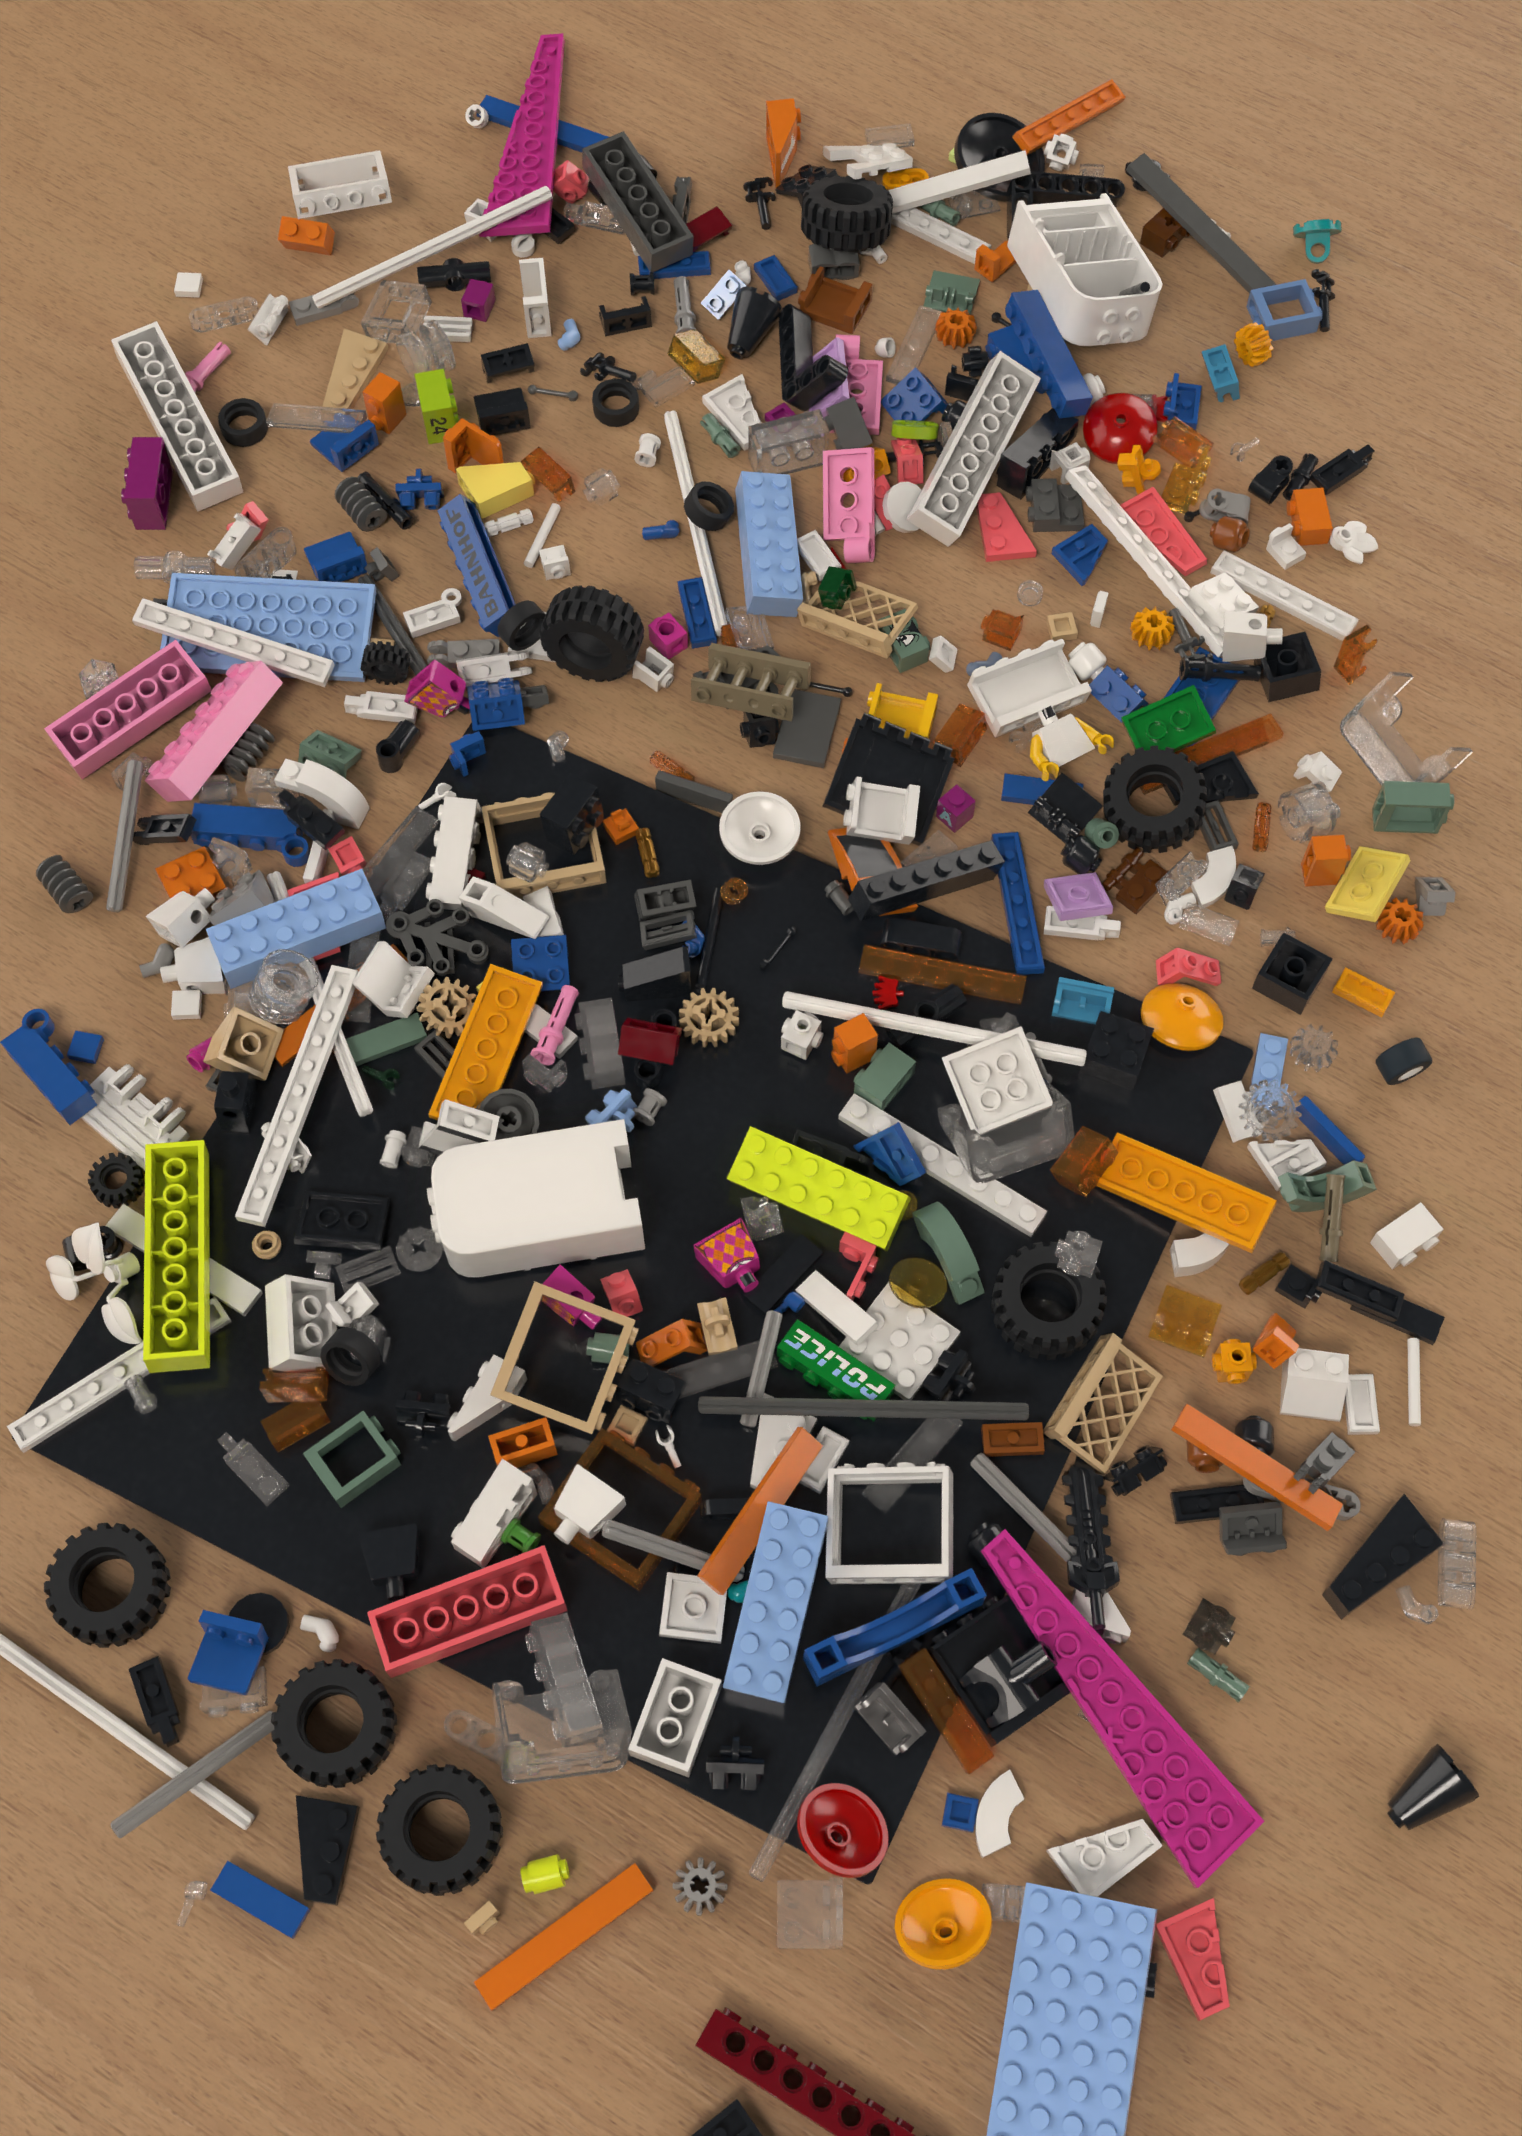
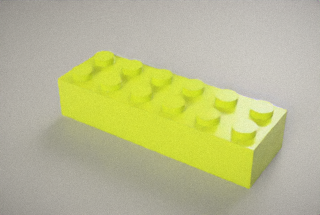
M751 1126L727 1177L734 1184L840 1231L852 1234L885 1251H888L911 1200L908 1195Z

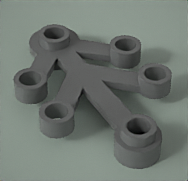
M432 899L425 908L411 914L402 911L394 912L386 921L388 933L394 938L401 939L407 952V960L411 966H421L425 960L423 952L416 949L411 935L423 940L432 958L434 971L439 976H445L450 972V963L446 958H443L437 944L466 953L468 959L474 964H482L489 957L488 946L485 942L475 940L470 943L443 934V932L456 926H465L469 922V913L465 908L455 909L452 916L426 928L416 925L431 916L439 917L443 914L444 907L442 902L438 899ZM435 904L440 906L437 912L430 910L431 906ZM460 913L466 915V918L462 921L456 919V916ZM397 921L405 922L402 928L395 927ZM475 947L483 949L480 954H474L472 950ZM414 954L421 956L417 962L411 961V957ZM445 963L447 967L445 970L440 971L437 969V965Z

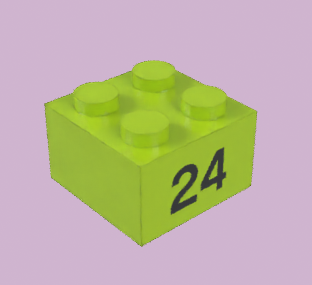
M444 369L415 373L428 444L444 442L443 436L445 432L459 421L454 394L449 395L454 393L451 378L446 379Z

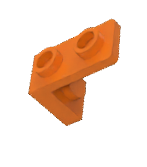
M1008 241L1003 242L995 250L989 249L984 244L976 249L974 270L993 282L1015 264L1016 260L1007 247Z
M1274 1313L1270 1316L1252 1350L1275 1369L1296 1353L1299 1347L1293 1340L1296 1330L1277 1313Z
M680 1319L636 1342L640 1361L652 1367L684 1351L699 1355L708 1351L701 1323L686 1319Z

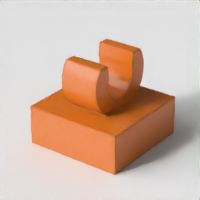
M626 808L611 813L610 817L603 820L604 828L616 845L636 836L635 832L639 829Z

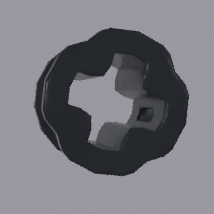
M650 272L649 275H634L630 273L631 295L642 292H650L651 295L655 294L654 272Z

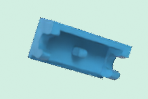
M1226 344L1202 351V356L1218 401L1222 403L1224 400L1223 396L1227 393H1230L1233 401L1240 399L1239 381Z
M1059 977L1051 1016L1096 1024L1100 1011L1110 1014L1114 987Z

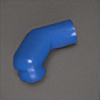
M697 925L695 928L697 938L686 941V946L682 945V947H688L689 957H696L701 953L705 940L704 934Z

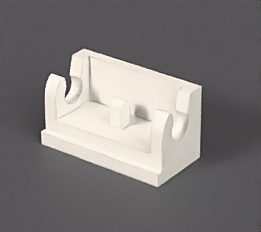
M239 513L235 514L234 518L236 521L215 550H209L207 553L208 556L217 560L216 563L221 567L233 570L261 531L246 516Z

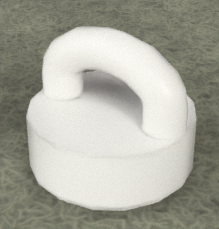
M520 234L512 239L511 247L514 255L526 258L534 253L535 242L532 234Z

